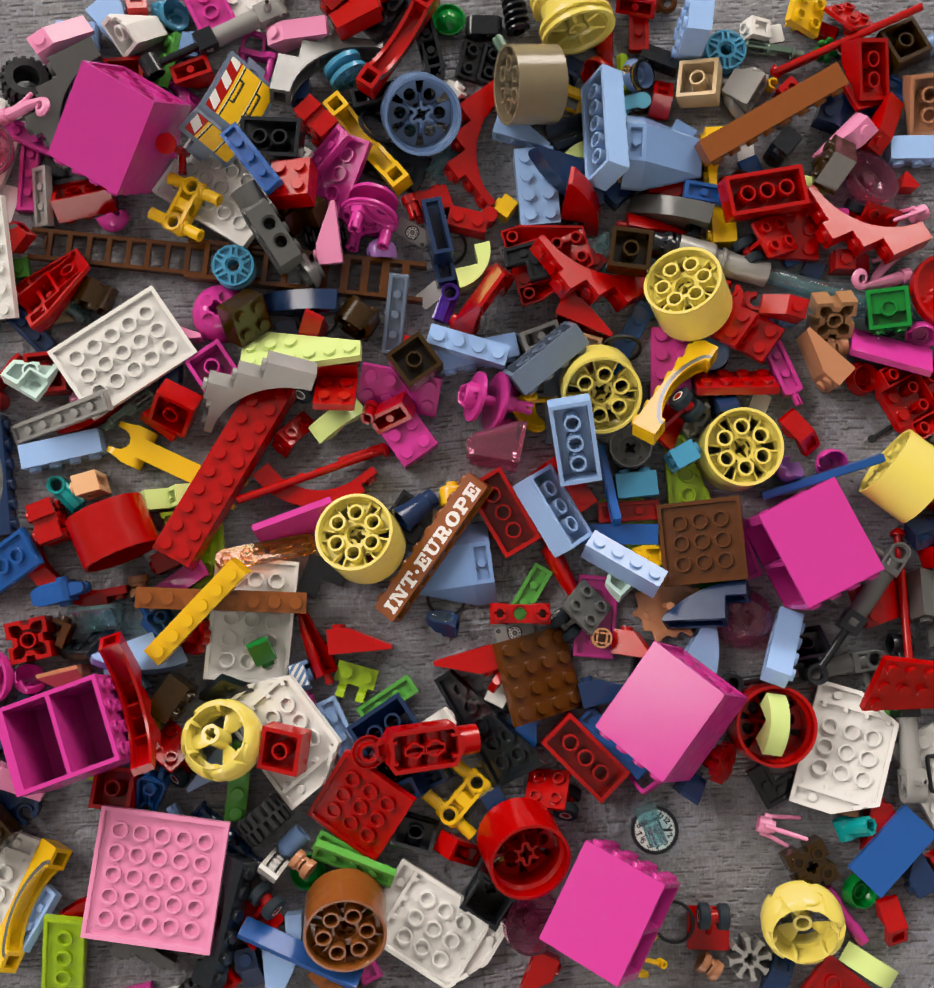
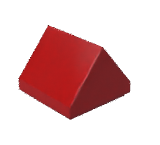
M906 171L897 180L895 194L910 195L920 185Z

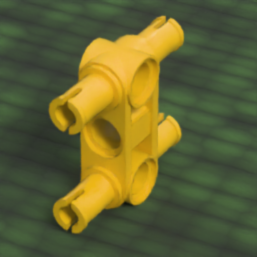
M170 172L167 175L166 182L179 188L167 213L152 207L148 211V218L160 223L164 229L176 236H188L197 242H201L205 231L193 226L192 223L204 201L219 207L223 202V195L210 190L206 184L200 182L195 177L184 178L174 172Z
M460 760L457 767L450 768L455 770L463 779L447 800H443L430 789L423 795L422 799L435 809V815L445 825L453 829L456 828L470 840L477 832V829L464 819V814L482 793L493 787H491V781L483 773L479 772L476 768H470ZM474 777H480L483 780L480 787L472 786L471 780ZM452 809L455 812L454 818H445L444 811Z

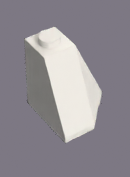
M109 14L101 23L123 57L138 54L162 42L168 35L164 24L160 22L157 16Z

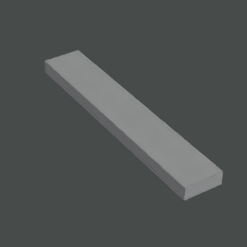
M102 390L12 425L10 428L16 445H22L112 411L114 408L108 390Z

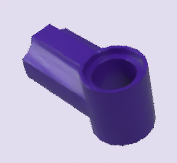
M447 283L442 287L440 298L432 316V319L436 322L448 325L456 302L459 299V288L456 284ZM451 289L456 292V295L453 298H448L445 292Z

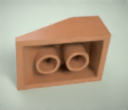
M934 73L903 76L902 97L907 134L934 135Z
M811 327L796 338L812 381L816 383L815 386L820 391L828 394L840 386L855 370V367Z

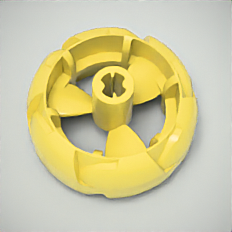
M234 699L211 700L199 706L194 711V716L185 723L181 735V750L185 755L186 763L197 775L214 782L232 781L244 776L256 765L263 727L257 714L245 704ZM225 715L223 729L212 724L218 718ZM243 726V743L241 748H238L236 751L230 746L232 743L231 734ZM211 745L223 750V765L207 762V756L203 753L202 749Z
M790 881L778 886L772 896L768 894L763 902L760 912L763 937L770 949L780 958L784 959L786 957L798 964H816L822 962L827 956L835 954L842 946L846 933L844 914L836 897L825 887L816 883L809 884L805 881ZM810 911L819 912L828 917L829 920L812 922ZM791 913L792 922L776 925L781 918ZM811 927L816 930L807 934H797L798 930L806 931Z

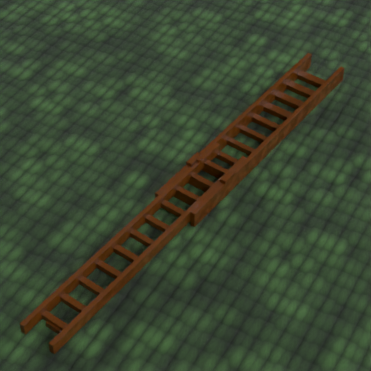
M32 227L31 231L35 234L48 235V238L45 237L43 246V250L46 253L45 255L28 254L27 258L31 261L49 263L59 259L60 257L52 256L55 236L68 237L65 255L73 250L74 238L87 239L85 260L90 267L183 276L187 281L220 284L214 273H209L212 252L217 253L222 247L234 243L205 239L197 242L192 238L188 239L189 243ZM94 240L107 241L104 262L91 260ZM114 242L127 243L124 264L111 262ZM133 244L146 245L144 266L131 265ZM250 244L247 250L251 253L252 257L264 258L261 278L255 277V280L248 287L280 291L313 289L311 286L307 287L302 279L301 285L287 283L288 273L282 275L281 283L267 281L269 257L261 245ZM153 246L166 248L163 268L150 267ZM172 248L186 250L183 270L169 268ZM192 250L204 251L202 272L189 271ZM300 250L302 254L305 253L309 260L314 259L313 251ZM343 254L344 263L341 268L339 289L327 288L329 265L322 267L325 277L322 278L319 289H337L339 297L351 298L353 295H356L361 299L387 301L390 267L402 268L401 274L410 275V269L427 271V263ZM351 263L362 264L359 291L348 290ZM370 265L382 266L379 293L367 292ZM408 296L407 304L423 305V297Z

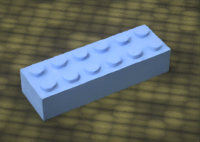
M602 63L580 90L585 177L593 187L607 191L628 171L630 162L622 71Z

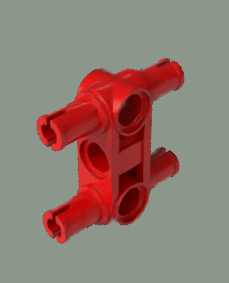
M490 603V624L531 623L550 625V603ZM517 608L525 610L526 615L524 619L518 620L515 618L514 611Z

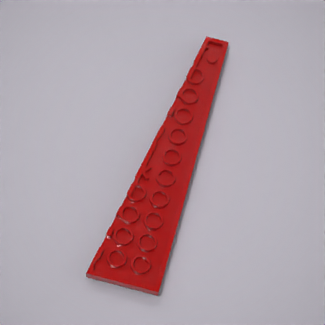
M883 655L860 702L861 710L877 712L880 710L934 708V661Z

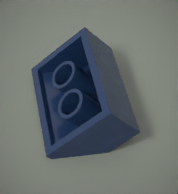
M398 692L346 727L355 742L365 735H374L381 738L386 727L419 723L420 721ZM371 747L365 748L363 755H368L371 752Z

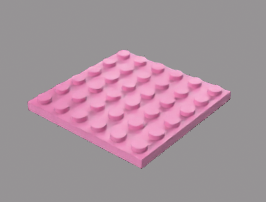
M106 804L102 805L80 938L210 955L231 822Z

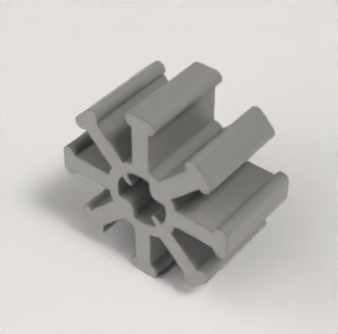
M740 932L742 946H738L730 938L729 947L733 951H737V953H725V959L730 966L735 964L734 967H731V970L737 977L742 979V975L746 970L745 975L751 982L757 981L754 968H759L764 975H767L769 972V968L764 963H760L759 960L769 959L771 961L772 956L765 947L761 949L762 946H765V943L757 935H754V939L750 943L751 938L748 934Z

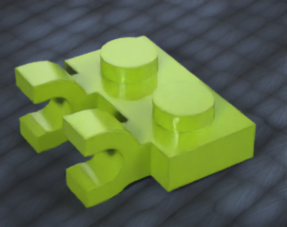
M339 660L334 680L340 682L335 696L344 698L347 686L351 684L359 687L355 701L364 703L367 690L374 691L379 671Z

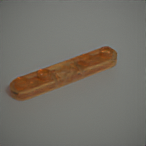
M304 533L222 549L215 556L216 566L222 569L230 559L236 557L248 567L309 555L317 549L315 536ZM264 549H268L270 554L266 555Z

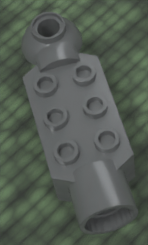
M251 180L236 189L231 194V197L239 207L244 221L277 271L283 275L299 266L298 274L307 287L311 286L313 289H319L322 278L325 277L322 268L316 261L311 263L307 255L300 252L302 250L301 245L296 239L293 240L291 238L288 225L285 221H280L277 216L279 214L273 203L269 204L267 197L257 182ZM270 224L273 227V229L268 230L264 227V225ZM280 241L285 247H278L275 242Z

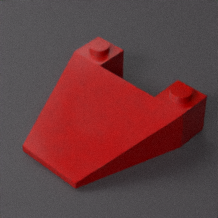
M496 262L492 267L489 266L483 274L484 279L458 314L454 313L448 322L450 324L449 328L475 336L480 329L481 317L498 294L502 297L506 294L515 281V275Z

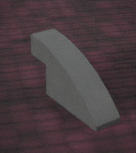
M634 194L631 197L627 212L656 219L684 230L687 223L707 229L715 204L670 195Z

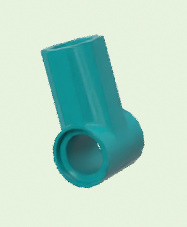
M52 476L47 480V490L54 494L73 514L79 511L87 502L71 492L69 482L65 478ZM57 481L62 482V488L59 491H56L54 488Z
M843 815L832 820L840 842H848L857 837H867L876 834L877 824L875 819H872L870 816L851 818L850 816Z

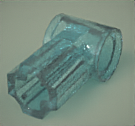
M652 801L635 808V816L639 825L644 830L650 847H658L666 843L667 838L659 821L660 815L654 802Z

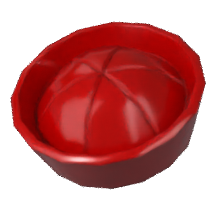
M866 362L852 364L855 370L846 378L848 389L857 396H866L872 393L876 388L877 369Z

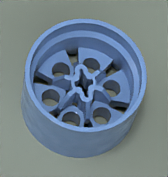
M414 71L397 77L385 90L380 107L381 120L386 132L400 149L412 155L429 156L444 150L455 139L461 125V106L457 95L447 83L427 72ZM423 80L421 90L417 92L415 81ZM408 88L414 91L411 99L404 98V91ZM431 88L434 93L433 97L425 99L424 91ZM445 92L448 99L437 103L435 100ZM395 94L403 99L402 104L392 101ZM438 106L442 107L443 114L440 117H435L434 109ZM403 107V116L395 117V108ZM418 109L425 110L423 118L416 117ZM402 121L401 127L394 132L391 125ZM437 121L448 125L445 132L436 126ZM407 125L414 126V132L411 135L404 133V128ZM433 125V132L430 135L424 134L425 126ZM417 133L422 134L423 145H416Z

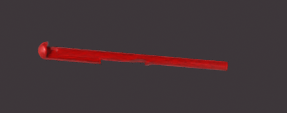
M922 3L914 5L778 67L774 64L770 68V76L780 79L781 75L819 59L820 56L840 48L842 42L863 38L923 11Z
M380 443L337 458L338 462L317 468L305 474L302 472L297 476L235 496L237 504L380 455L386 458L390 454V447L386 443Z
M894 528L889 534V537L894 538V543L903 542V537L906 536L905 531L901 528ZM895 548V557L900 559L902 552L900 549ZM904 566L897 577L904 657L913 658L911 620L909 617L906 569Z

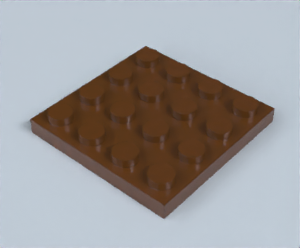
M739 495L656 505L662 567L668 571L664 578V587L749 579L741 498Z
M559 627L557 629H545L492 644L513 727H519L582 706L577 687L578 680L568 643L564 642L562 637L563 631Z

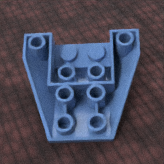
M626 115L630 167L621 176L620 189L643 191L684 182L686 179L694 180L701 178L702 160L694 148L695 144L701 139L645 117Z
M485 522L469 524L420 595L476 606L497 603L489 537Z

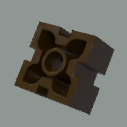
M815 834L808 837V841H800L802 847L798 849L792 845L778 852L784 867L793 873L789 875L791 881H805L809 884L822 882L828 885L841 878L834 862L825 858V856L829 855V852L822 838Z

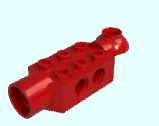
M449 719L386 727L381 738L374 735H365L357 739L351 748V758L353 763L362 770L374 769L382 762H385L395 776L457 767L462 755L480 752V733L475 723L456 726ZM371 747V752L368 755H363L364 749Z

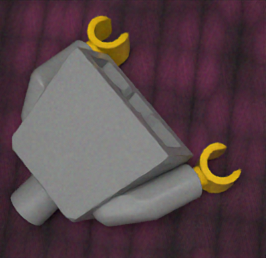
M757 67L734 69L729 78L722 77L721 92L723 103L735 119L753 110L764 90L772 93L775 90L774 86L778 84V79L775 77L769 79L768 75Z

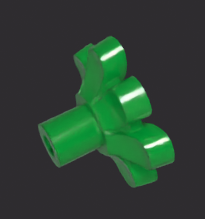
M828 37L826 41L820 40L818 47L814 48V50L834 42V39ZM833 50L820 56L816 61H820L823 58L824 63L830 62V56L835 57L838 52Z

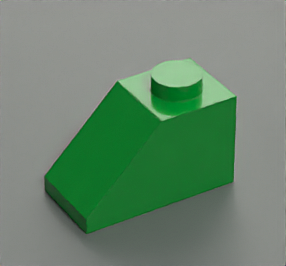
M268 635L246 644V648L257 667L262 665L264 669L275 664L274 660L277 659V655Z

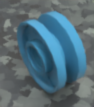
M724 29L717 31L708 39L702 53V59L719 57L723 69L722 77L729 76L734 69L740 67L746 56L747 48L745 41L738 33L732 30Z
M349 49L333 57L327 63L323 72L326 79L330 81L333 90L344 91L356 85L355 78L366 63L361 60V55L357 50Z
M235 244L226 245L219 249L213 257V273L219 283L225 288L234 291L243 290L255 280L257 273L256 262L251 253L243 246ZM232 265H239L236 271H230Z

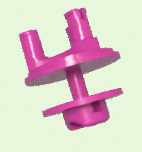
M369 181L358 183L351 188L349 199L341 204L339 213L341 219L348 226L349 238L346 249H350V252H358L360 240L364 235L379 237L377 248L388 250L392 233L397 230L399 225V218L396 214L399 201L397 196L387 186Z
M477 372L470 382L460 386L457 396V402L464 408L466 421H475L482 410V426L488 432L498 428L515 432L518 425L517 420L506 418V413L516 411L530 415L532 410L528 408H533L532 402L517 399L522 393L514 389L509 377L504 372L497 373L489 386L486 373Z

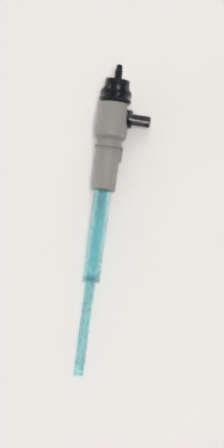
M690 224L689 232L681 235V238L677 232L674 236L673 232L670 231L665 233L654 232L651 258H654L656 261L672 250L683 247H698L709 251L717 258L726 278L759 287H764L766 284L811 296V292H828L830 296H834L835 291L852 290L858 300L857 309H860L862 306L866 307L865 292L773 268L770 262L762 260L750 263L744 258V255L729 251L727 248L721 250L716 243L703 240V236L700 234L702 227ZM911 309L912 320L924 321L916 310Z

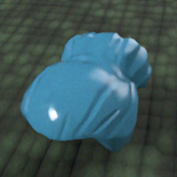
M179 0L152 2L151 16H157L166 28L180 32L188 27L190 23L187 7Z

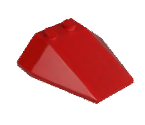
M77 248L24 278L16 285L18 303L29 314L25 319L33 330L42 333L54 325L91 269Z

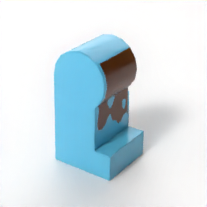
M639 92L624 96L626 115H643L647 113L651 103L649 94Z

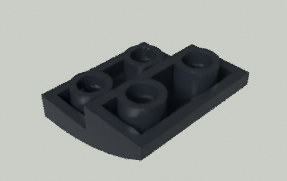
M465 39L454 77L478 85H487L494 80L498 50L489 43L481 45Z

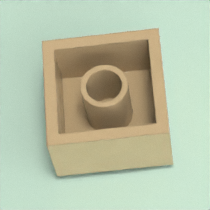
M719 57L679 61L676 99L680 109L719 106L723 74Z

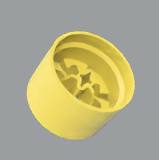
M683 247L672 250L660 257L651 266L649 273L645 277L644 293L661 329L674 339L695 341L706 338L718 331L730 316L733 305L730 289L719 261L712 253L705 249Z
M603 344L589 345L583 354L575 355L570 359L571 363L561 369L559 390L561 398L589 393L595 433H611L626 426L637 414L642 402V386L630 360L620 350ZM592 362L594 371L591 373L585 367V364ZM619 363L623 368L614 376L613 372ZM602 369L609 370L608 374L599 376V372ZM584 377L590 379L589 383L583 385L579 383ZM623 380L626 382L622 388L615 387L618 381ZM568 386L579 388L580 391L568 392ZM596 386H598V387L603 386L604 389H603V390H600V389H599V390L597 391L595 387H596ZM627 392H630L629 396L622 395ZM616 401L623 402L619 408L613 407ZM596 410H604V413L602 415H594V412Z
M747 407L734 408L722 413L703 429L696 442L701 450V458L696 461V464L702 476L716 488L730 492L747 490L770 478L779 468L784 455L783 436L774 420L757 409ZM726 421L729 430H725L720 423ZM736 423H741L744 426V432H739L736 429ZM750 424H751L752 426H754V428H753L752 431H749V430H750ZM755 432L761 433L763 436L762 441H758L755 438ZM720 434L727 437V444L720 442ZM766 444L767 448H761V445ZM708 447L720 448L719 453L709 455ZM740 447L742 451L736 454L735 450ZM758 452H761V453L764 454V456H765V461H764V462H761V461L758 460V458H757V453H758ZM722 455L729 457V464H724L721 461ZM741 463L748 466L747 474L740 470ZM754 465L762 472L758 477L754 471ZM729 468H734L732 478H726L724 475Z
M911 429L900 434L881 453L884 454L886 461L871 466L859 486L860 493L901 523H906L916 517L934 499V446Z
M349 494L336 499L323 511L316 525L315 542L320 555L337 572L351 582L357 584L380 582L393 574L403 560L406 550L404 531L383 503L372 496ZM379 521L377 526L373 527V522ZM389 533V537H380L379 534ZM342 542V545L335 549L336 544ZM345 555L346 558L343 562V565H340L338 562ZM366 555H371L374 560L368 563Z

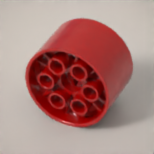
M138 492L120 494L98 501L75 512L65 521L77 555L86 573L113 568L152 551V546L159 536L144 498Z
M757 683L743 688L741 693L748 697V700L726 729L727 736L730 742L735 745V749L743 756L772 768L789 767L803 760L812 750L818 732L816 714L809 701L794 689L789 687L782 688L770 683ZM762 692L763 697L766 693L786 695L787 700L790 699L794 703L789 707L790 728L799 729L797 737L789 734L782 757L762 754L760 748L758 749L756 745V737L761 730L758 727V722H760L762 728L766 721L757 695ZM751 702L756 704V710L753 713L748 711V705ZM742 712L748 715L747 719L740 718ZM745 722H749L750 730L744 733L742 725ZM752 736L749 745L746 746L744 741Z
M525 797L505 800L494 806L484 816L477 832L479 852L494 885L504 895L517 900L536 899L554 890L566 876L571 861L569 845L550 811L539 801Z

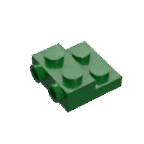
M908 285L865 291L868 333H873V336L886 335V331L894 330L895 334L906 333L907 329L912 327Z

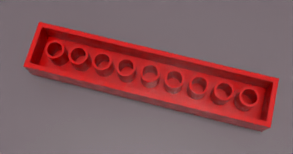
M293 388L262 390L241 399L152 546L155 551L191 571L195 570L236 501L235 496H238L296 400L297 395Z

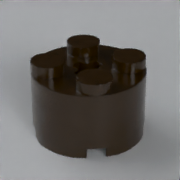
M85 276L70 302L81 306L82 309L92 313L94 310L97 311V314L104 316L112 311L119 291L110 285L100 283L99 280Z
M353 295L346 300L335 316L334 322L337 325L340 322L343 326L341 330L352 338L360 341L364 338V342H368L381 322L378 316L380 311L374 306L368 307L361 298Z

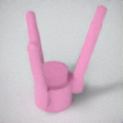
M925 204L917 207L912 206L900 209L903 213L908 214L894 218L893 221L897 222L908 218L911 223L923 222L929 219L930 212Z
M764 812V816L759 815L757 818L755 830L759 832V835L765 836L786 848L789 847V844L771 834L778 832L796 839L809 840L808 837L776 827V821H773V819L800 820L801 816L781 815Z

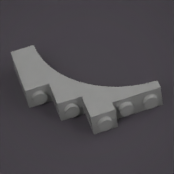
M269 350L267 358H262L261 365L239 360L237 368L233 367L231 375L210 370L208 378L204 377L201 389L205 390L204 398L207 399L205 407H208V411L204 410L201 422L204 423L203 431L211 433L220 415L231 404L249 394L274 388H297L311 391L317 376L318 363Z

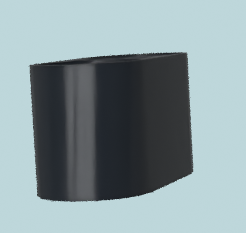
M470 15L465 19L466 39L474 42H492L493 37L497 34L502 35V17L498 15Z

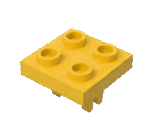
M790 0L784 21L785 27H791L790 31L798 30L811 39L817 38L824 15L823 10L826 7L827 1Z

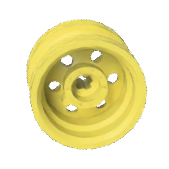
M529 0L533 17L541 23L539 36L542 44H557L563 50L564 55L567 56L569 54H579L597 46L611 34L615 27V16L607 0Z

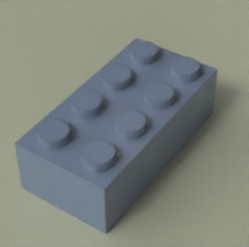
M564 321L502 372L509 377L511 385L516 391L525 396L527 394L531 395L538 390L539 384L552 379L555 375L554 372L559 368L563 369L571 363L570 359L575 355L583 354L590 342L576 323Z

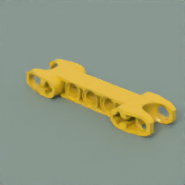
M120 422L119 427L130 435V443L122 449L108 446L107 452L114 455L122 463L141 471L146 462L184 481L192 482L201 465L154 444L158 434L140 425ZM233 504L231 510L234 511L236 505Z

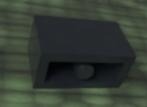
M787 125L772 141L762 158L768 166L779 168L793 153L803 137Z

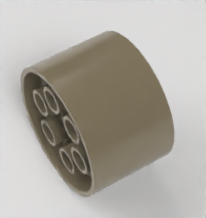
M507 43L501 47L495 63L493 86L496 111L504 125H553L560 121L568 97V68L564 52L559 45Z

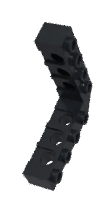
M407 0V6H409L411 0ZM431 17L416 38L424 71L421 72L430 73L444 80L446 76L445 63L433 18ZM423 80L415 81L417 92H420ZM392 81L385 83L375 99L362 93L357 87L349 89L354 111L358 117L365 111L372 113L380 112L382 97ZM408 88L404 91L405 99L413 97V89ZM431 88L424 91L425 99L433 97L434 93ZM395 94L392 101L402 104L403 99Z

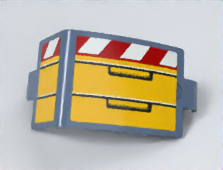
M231 51L198 106L180 124L179 130L191 139L185 150L200 162L202 160L205 161L211 155L223 166H230L237 159V156L219 134L234 122L240 127L241 116H267L273 104L270 103V83L263 78L266 71L249 57L244 61L234 51Z

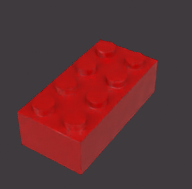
M802 164L724 176L717 184L725 223L801 211L810 204Z
M498 467L481 477V480L494 489L479 509V513L505 558L513 556L542 539L541 534L517 497L502 468Z
M569 711L540 740L541 744L601 804L631 774Z

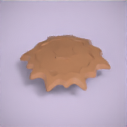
M663 580L653 598L641 591L635 593L638 607L632 612V615L642 620L643 630L651 631L654 640L660 642L666 636L676 638L681 632L692 637L691 628L667 629L662 622V617L676 604L700 590L699 588H690L689 585L664 587Z

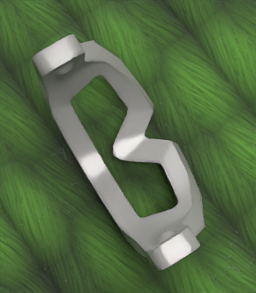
M704 403L705 409L703 413L706 416L703 421L693 422L694 432L690 434L686 429L689 423L685 422L680 432L687 438H694L699 433L698 427L706 425L711 414V406L708 403Z

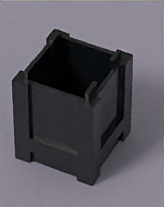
M482 860L474 876L462 891L459 908L464 912H470L496 932L507 909L517 899L504 895L495 885L494 888L496 890L494 892L487 891L486 883L490 885L493 881Z

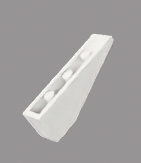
M275 847L257 869V872L260 874L259 877L263 881L274 884L287 867L291 858L288 856L284 858Z

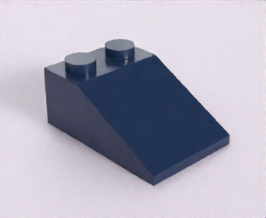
M844 92L835 98L831 95L826 98V103L817 107L810 127L833 135L855 113ZM871 107L857 112L867 115L871 119L877 109Z

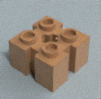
M852 290L835 291L834 296H830L828 292H811L809 308L812 314H808L806 329L811 327L823 339H828L829 334H834L836 339L852 338L855 323L851 316H856L858 300Z

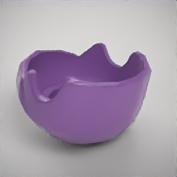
M378 238L367 245L366 253L368 257L370 255L372 257L397 259V249L391 240L388 250L377 248Z
M783 456L779 468L774 473L785 484L798 481L804 476L801 464L799 462H790V456Z

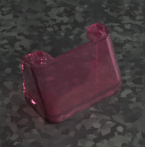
M516 421L473 433L472 437H468L466 444V458L469 459V464L492 469L501 467L503 471L516 473L521 459L527 422Z

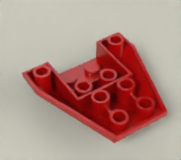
M518 225L500 231L505 248L534 241L544 234L559 251L576 263L586 268H590L595 264L583 225ZM526 265L512 269L522 307L541 302L555 293L549 285V282L552 280L551 276L550 279L531 283Z
M932 359L933 372L930 377L890 366L877 371L875 397L894 430L900 434L908 429H911L923 439L934 434V359Z

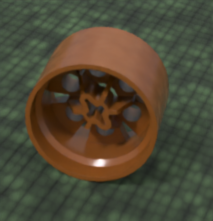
M341 868L323 874L311 885L306 895L303 944L307 954L319 966L335 972L357 971L373 963L382 953L387 941L386 899L383 888L374 877L358 869ZM367 908L370 909L369 911H367L366 913L363 914V912H364Z

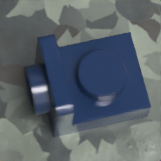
M569 54L566 59L568 84L575 86L581 76L584 62Z

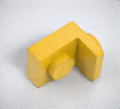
M642 545L631 549V551L652 563L662 566L660 545Z

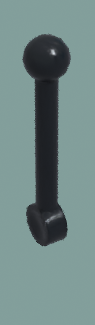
M890 424L875 435H869L868 441L870 443L875 442L876 438L893 428Z

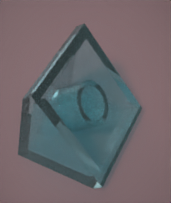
M112 603L72 608V614L80 633L120 629L123 625L126 604Z

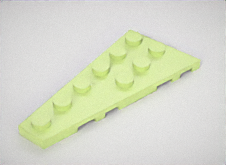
M266 332L242 348L240 359L241 361L261 365L262 358H267L268 351L271 350L317 362V367L362 361V345L360 340Z

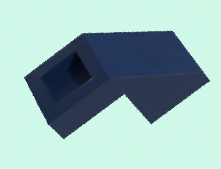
M773 952L769 972L767 975L762 976L759 988H787L792 979L795 963L786 957L782 959Z

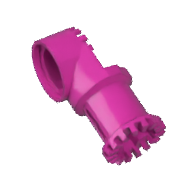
M173 80L169 82V89L174 92L176 97L192 105L189 113L198 106L201 99L191 91H188L186 87L176 86Z

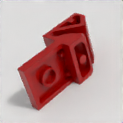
M361 361L317 367V380L312 403L313 410H355L356 396L360 383L358 367H360Z

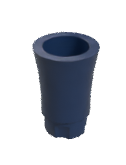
M427 489L406 503L392 509V513L401 527L409 533L440 504L439 499L431 489Z

